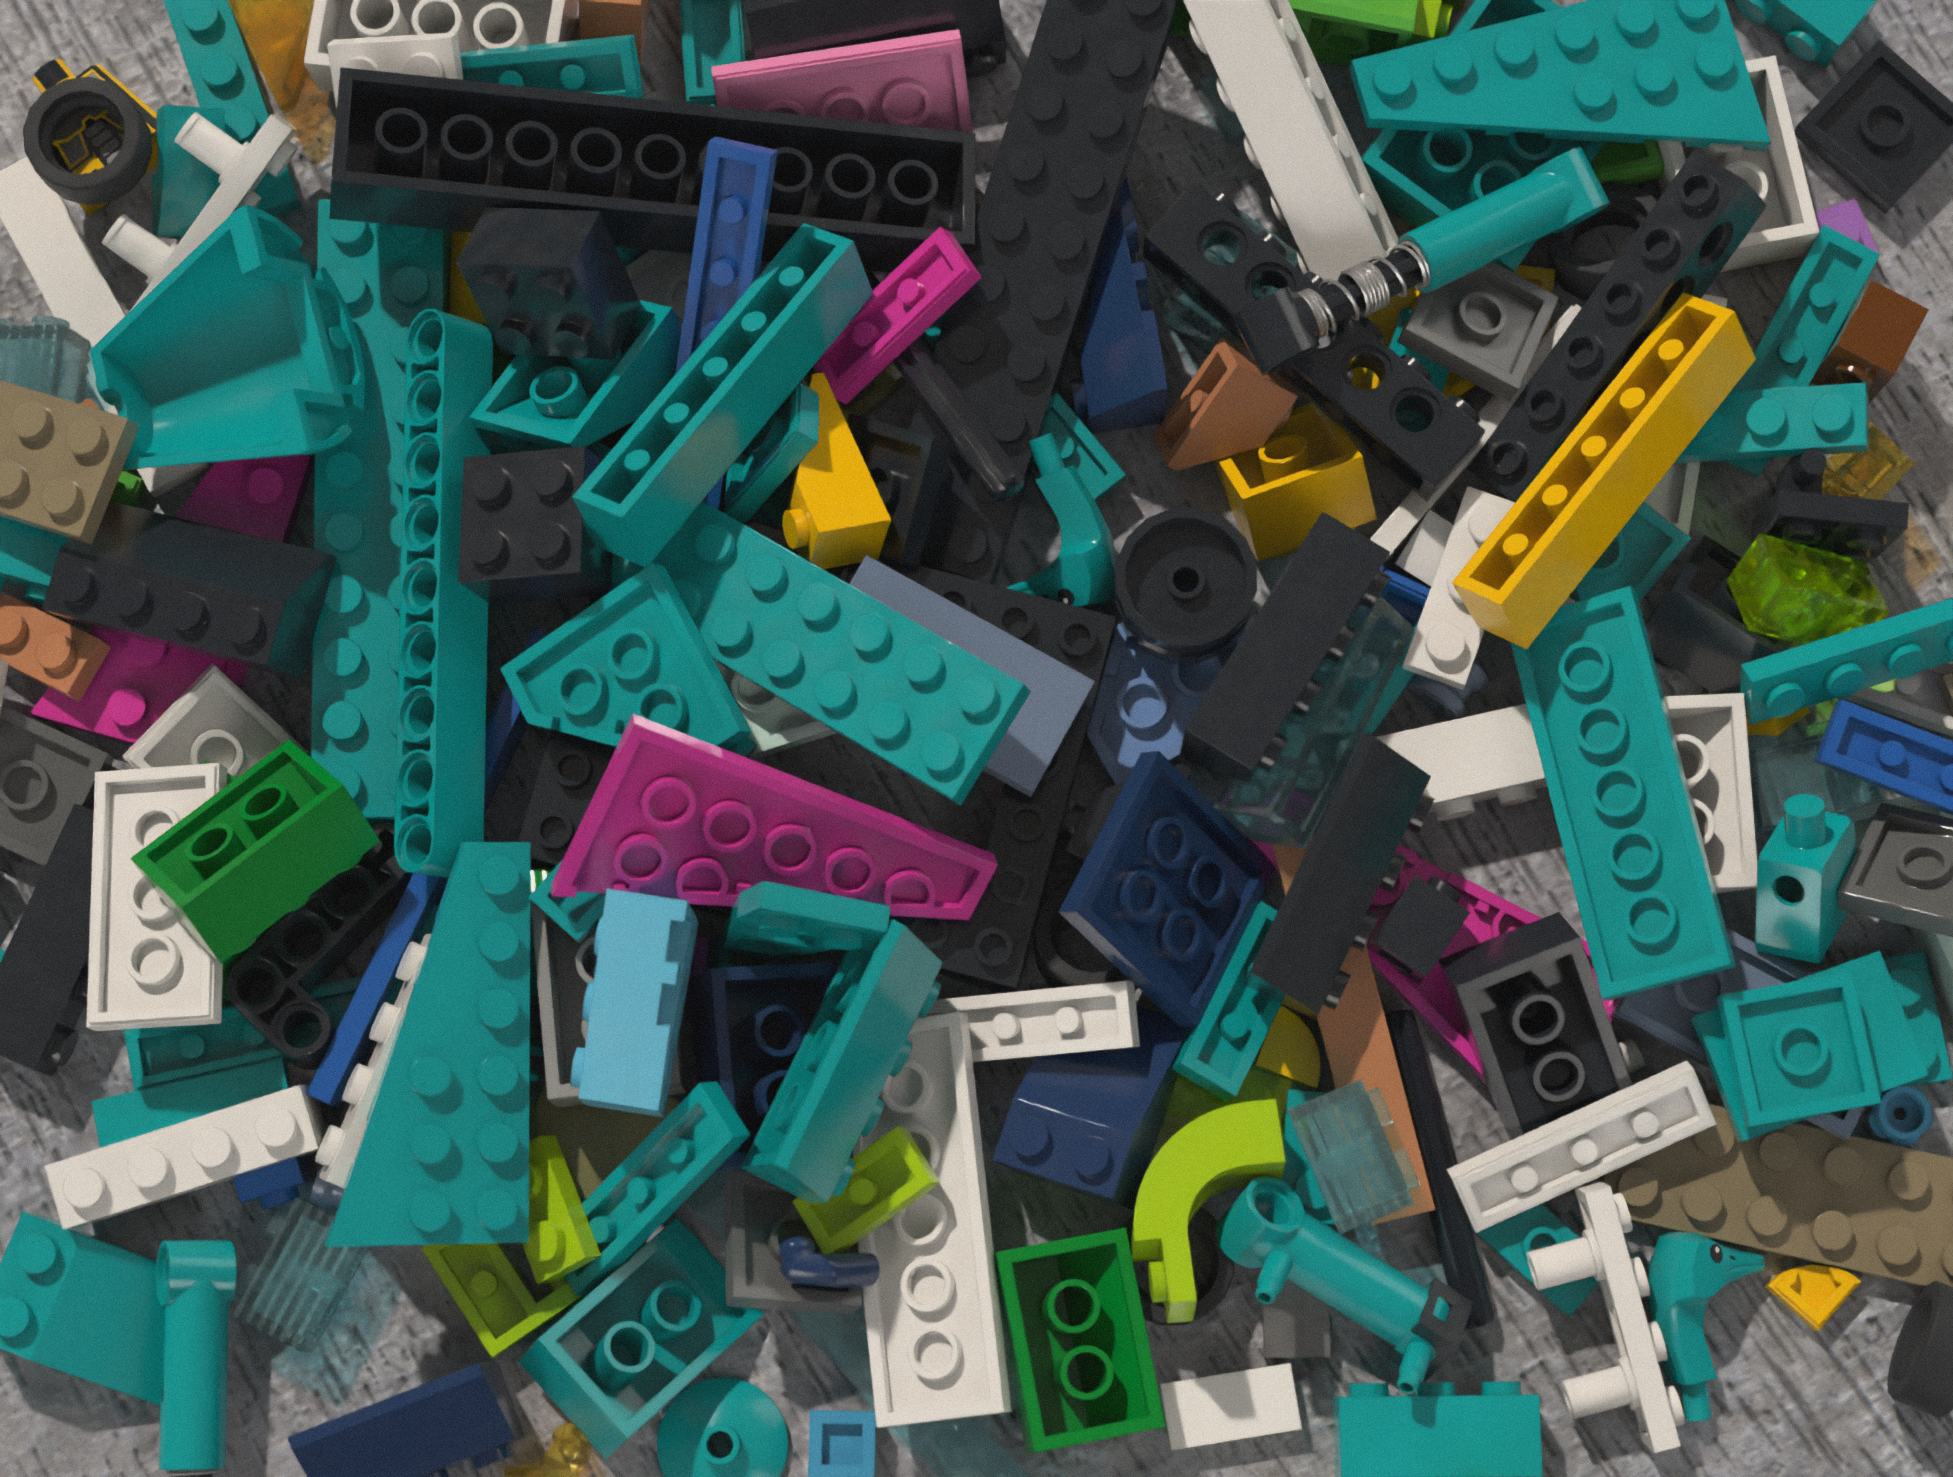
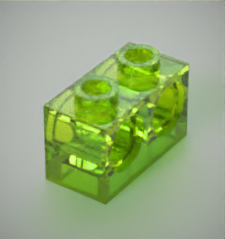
M1761 533L1756 537L1726 580L1748 631L1802 645L1884 620L1890 612L1866 562Z

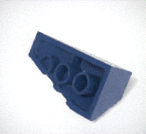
M1127 175L1125 176L1095 270L1080 356V378L1069 380L1073 412L1077 417L1086 415L1088 430L1092 434L1161 424L1164 419L1168 391L1154 310H1149L1148 278L1145 264L1142 261H1136L1135 252L1139 251V240Z

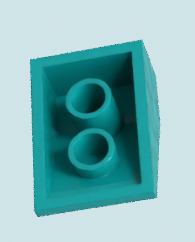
M640 300L641 306L614 360L516 355L469 416L472 425L554 448L588 446L637 420L676 373L682 328L673 308Z
M22 1211L0 1263V1349L44 1366L160 1405L162 1306L159 1305L156 1291L157 1259L79 1228L63 1229L61 1221L48 1216Z
M676 1217L540 1336L518 1362L607 1460L765 1313L760 1308L726 1306V1270L683 1222Z

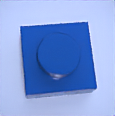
M295 1157L233 1177L240 1203L260 1200L262 1210L301 1199L298 1187L315 1182L308 1157Z

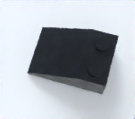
M1560 912L1438 960L1457 1015L1510 1140L1632 1085L1580 936Z

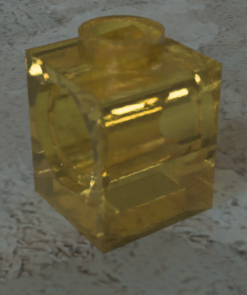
M1869 420V452L1833 454L1827 460L1826 467L1823 470L1822 494L1881 500L1916 463Z

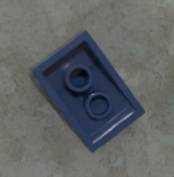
M1136 1006L1140 1040L1139 1047L1036 1056L1013 1097L992 1160L1015 1173L1134 1210L1138 1191L1147 1171L1179 1074L1172 1067L1192 1027H1179L1166 1014Z

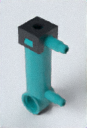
M1265 1176L1253 1179L1216 1223L1215 1235L1217 1242L1230 1259L1246 1268L1262 1267L1257 1280L1258 1287L1255 1292L1258 1301L1263 1304L1275 1302L1277 1295L1284 1287L1286 1279L1380 1337L1391 1344L1386 1358L1400 1366L1397 1386L1403 1393H1415L1418 1390L1419 1384L1422 1381L1426 1382L1459 1348L1474 1303L1473 1301L1436 1278L1426 1287L1418 1284L1306 1213L1302 1201L1286 1183L1276 1178Z

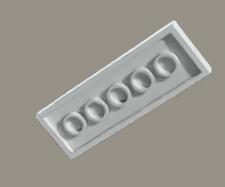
M962 1012L916 1018L907 1037V1040L913 1044L911 1053L899 1074L895 1077L888 1076L878 1099L884 1101L881 1116L868 1136H859L853 1149L855 1157L895 1127H905L940 1181L939 1185L858 1241V1251L873 1253L877 1257L880 1266L877 1282L874 1285L862 1287L877 1428L1012 1412L968 1015Z

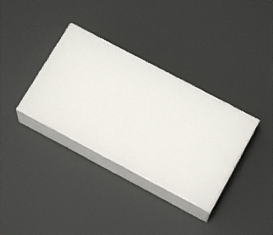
M1291 1363L1160 1384L1171 1451L1302 1429Z

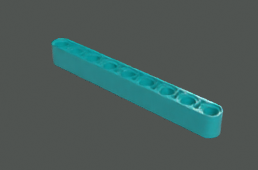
M425 309L418 313L412 321L406 341L394 850L399 867L405 872L449 878L460 843L484 842L488 602L458 583L464 457L491 455V431L474 427L469 416L492 388L493 341L489 329L481 323L440 310Z

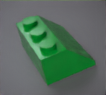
M288 739L130 859L192 936L221 964L233 954L240 953L249 948L256 941L259 934L285 914L302 907L309 900L311 894L337 874L354 867L359 863L363 855L378 844L380 840L345 786Z
M1126 1227L995 1252L1003 1336L1026 1453H1036L1165 1427Z

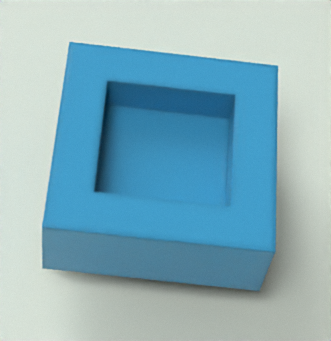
M810 1410L808 1477H875L877 1435L875 1411Z

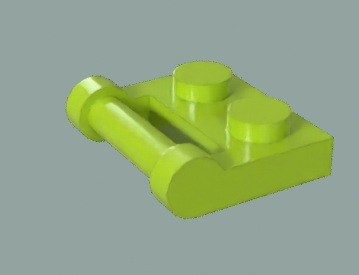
M500 1243L438 1244L421 1247L491 1358L498 1357L588 1295L576 1296L564 1276L555 1282L549 1283L554 1292L538 1302Z

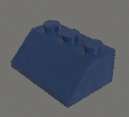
M476 1363L289 1436L288 1440L294 1455L307 1477H450L447 1468L470 1459L475 1470L512 1457L513 1454L509 1444L521 1440L525 1436L499 1363Z

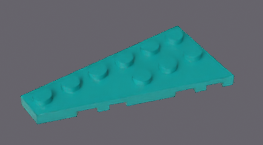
M1589 0L1351 61L1349 68L1367 128L1443 132L1445 128L1485 130V135L1509 136L1510 132L1544 133L1543 138L1643 144L1645 140L1684 142L1685 147L1708 148L1711 143L1743 145V150L1766 151L1771 143L1725 0Z
M531 842L460 843L435 917L436 922L423 960L419 963L412 984L414 986L403 1019L399 1022L366 1119L368 1121L354 1162L351 1163L343 1186L345 1189L323 1246L355 1247L529 1242L530 898L528 897L530 896Z

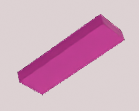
M939 227L873 290L871 297L814 364L813 367L817 373L824 372L836 400L844 404L849 403L898 357L907 346L913 343L982 278L953 234Z

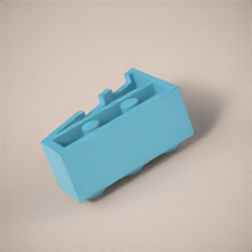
M606 889L603 916L599 919L595 937L594 953L597 955L594 981H589L583 1004V1021H589L585 1048L577 1047L571 1071V1087L580 1088L578 1098L586 1106L665 1118L699 924L686 900Z

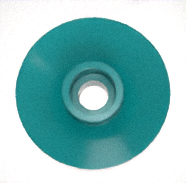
M734 1378L704 1380L683 1391L666 1410L657 1436L658 1460L665 1477H780L788 1455L787 1427L775 1402L755 1385ZM718 1431L727 1433L733 1441L731 1453L724 1458L714 1456L709 1450V1440Z

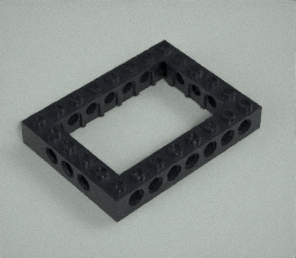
M747 521L744 524L799 555L797 548L792 549L787 544L783 530ZM879 556V559L876 561L1095 681L1032 796L1030 797L1004 783L986 851L994 854L998 866L970 919L890 916L889 913V920L893 919L905 925L943 962L937 974L938 976L1001 993L1018 992L1033 938L1036 916L1044 897L1084 748L1087 729L1113 640L1116 617L920 565H910ZM861 563L823 570L850 584ZM604 595L591 596L588 607ZM551 730L518 842H531V867H556L564 858L617 747ZM689 904L692 910L725 919L728 918L733 908L732 906Z

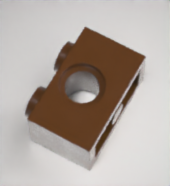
M1871 280L1855 300L1811 382L1817 386L1866 382L1868 403H1870L1895 375L1929 309Z

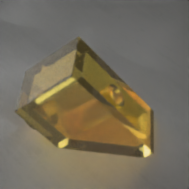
M227 0L268 88L281 111L285 114L294 110L309 74L304 65V57L314 0Z

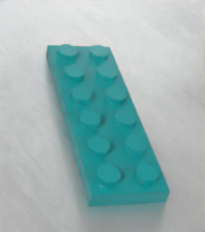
M1627 586L1562 606L1527 650L1512 642L1510 643L1601 998L1609 1001L1736 967L1636 590L1631 586Z

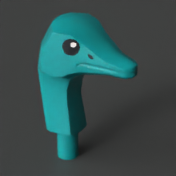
M1052 433L1029 441V445L1041 474V478L1035 481L1058 519L1061 530V550L1049 567L1027 580L1006 588L1085 609L1100 608L1114 599L1116 556L1113 538L1096 501L1076 467L1070 466L1065 468Z
M1670 1232L1658 1237L1648 1265V1284L1650 1289V1296H1647L1651 1320L1652 1322H1657L1666 1346L1667 1360L1662 1361L1667 1380L1681 1384L1685 1420L1704 1421L1712 1418L1707 1381L1717 1378L1704 1337V1314L1707 1302L1725 1285L1746 1275L1763 1272L1766 1268L1765 1258L1757 1253L1738 1251L1720 1245L1699 1233Z

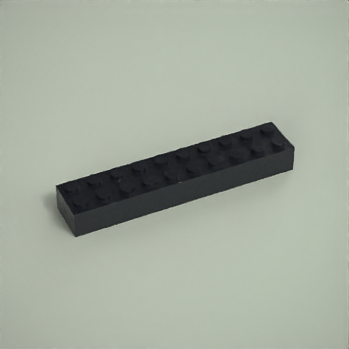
M340 67L331 175L330 219L472 232L485 207L599 211L613 243L617 247L692 254L708 141L714 137H720L778 150L762 261H772L800 226L806 223L853 240L866 271L892 273L939 227L952 233L965 253H972L975 245L976 133Z

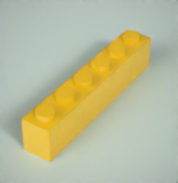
M1684 292L1452 581L1453 586L1478 627L1526 650L1756 360L1735 311Z

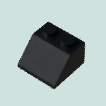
M1704 535L1650 616L1645 627L1655 662L1666 668L1676 669L1700 684L1707 695L1740 693L1741 664L1788 650L1812 603L1707 535Z

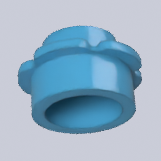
M1900 1086L1880 1092L1881 1103L1871 1105L1872 1112L1868 1115L1871 1130L1877 1137L1881 1139L1888 1138L1896 1146L1905 1147L1918 1142L1920 1134L1927 1132L1933 1121L1932 1107L1922 1090L1917 1086ZM1896 1108L1904 1110L1905 1118L1903 1120L1895 1118L1894 1111Z

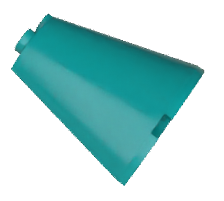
M249 205L236 209L89 350L96 375V387L100 396L105 402L115 406L118 416L128 418L139 426L122 470L320 453L338 445L352 432L348 425L351 416L362 411L365 392L363 357L353 320L340 291L326 268L323 266L313 270L307 260L297 250L302 246L303 240L283 222L269 213Z

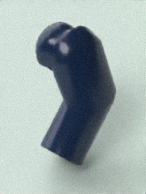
M807 1236L787 1239L779 1247V1256L783 1261L779 1269L783 1276L792 1283L833 1288L865 1287L874 1285L879 1277V1261L870 1252L815 1254L814 1241Z

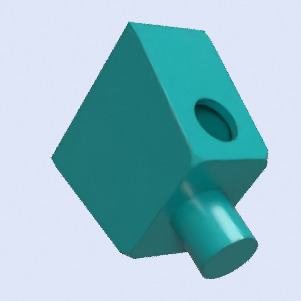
M1798 794L1788 798L1784 803L1782 819L1759 855L1757 863L1755 939L1756 951L1817 964L1821 962L1849 911L1838 909V889L1857 852L1854 822L1848 816L1825 812L1824 801L1818 796Z

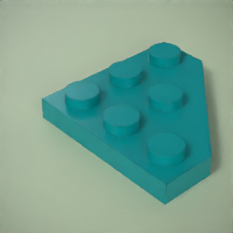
M653 562L647 568L639 571L500 668L528 724L583 737L611 746H618L632 714L725 750L752 733L665 566Z

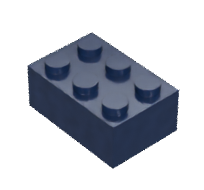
M836 962L710 968L689 979L697 1085L699 1083L717 1081L750 1133V1136L712 1174H724L731 1171L749 1172L741 1168L837 972ZM853 1151L849 1157L850 1159L854 1157Z

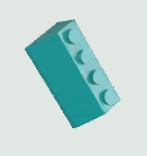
M893 919L889 920L887 933L862 943L861 949L846 951L741 1168L810 1204L828 1203L831 1195L838 1197L847 1186L855 1168V1161L849 1157L859 1136H868L877 1124L884 1107V1101L878 1099L889 1075L892 1077L897 1076L904 1067L913 1045L911 1041L907 1040L908 1034L917 1016L924 1018L928 1014L940 992L941 984L935 981V978L943 962L905 925Z

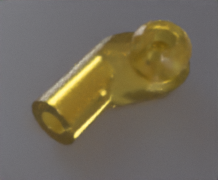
M573 1423L562 1424L552 1433L553 1443L539 1463L505 1467L504 1477H579L589 1463L591 1446L588 1443V1439Z

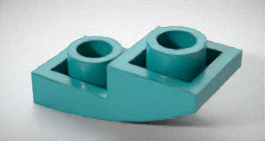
M162 105L156 110L159 172L151 176L153 235L157 238L182 239L221 185L218 182L220 177L218 173L175 143L174 140L195 112L225 132V109Z

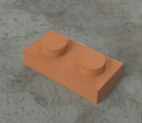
M3 592L0 596V658L9 661L8 668L80 702L111 647L99 638Z

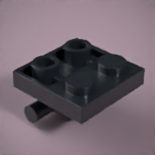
M1809 449L1802 455L1791 458L1779 472L1773 493L1774 496L1752 521L1751 545L1769 547V554L1783 558H1801L1807 556V552L1811 551L1832 554V560L1841 564H1867L1871 562V558H1877L1908 528L1909 503L1822 494L1823 470L1826 467L1827 460L1820 450Z

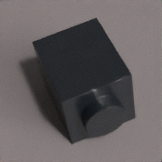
M1415 875L1368 943L1367 949L1420 984L1433 968L1470 912L1459 905L1463 897L1447 883L1432 876L1426 883Z

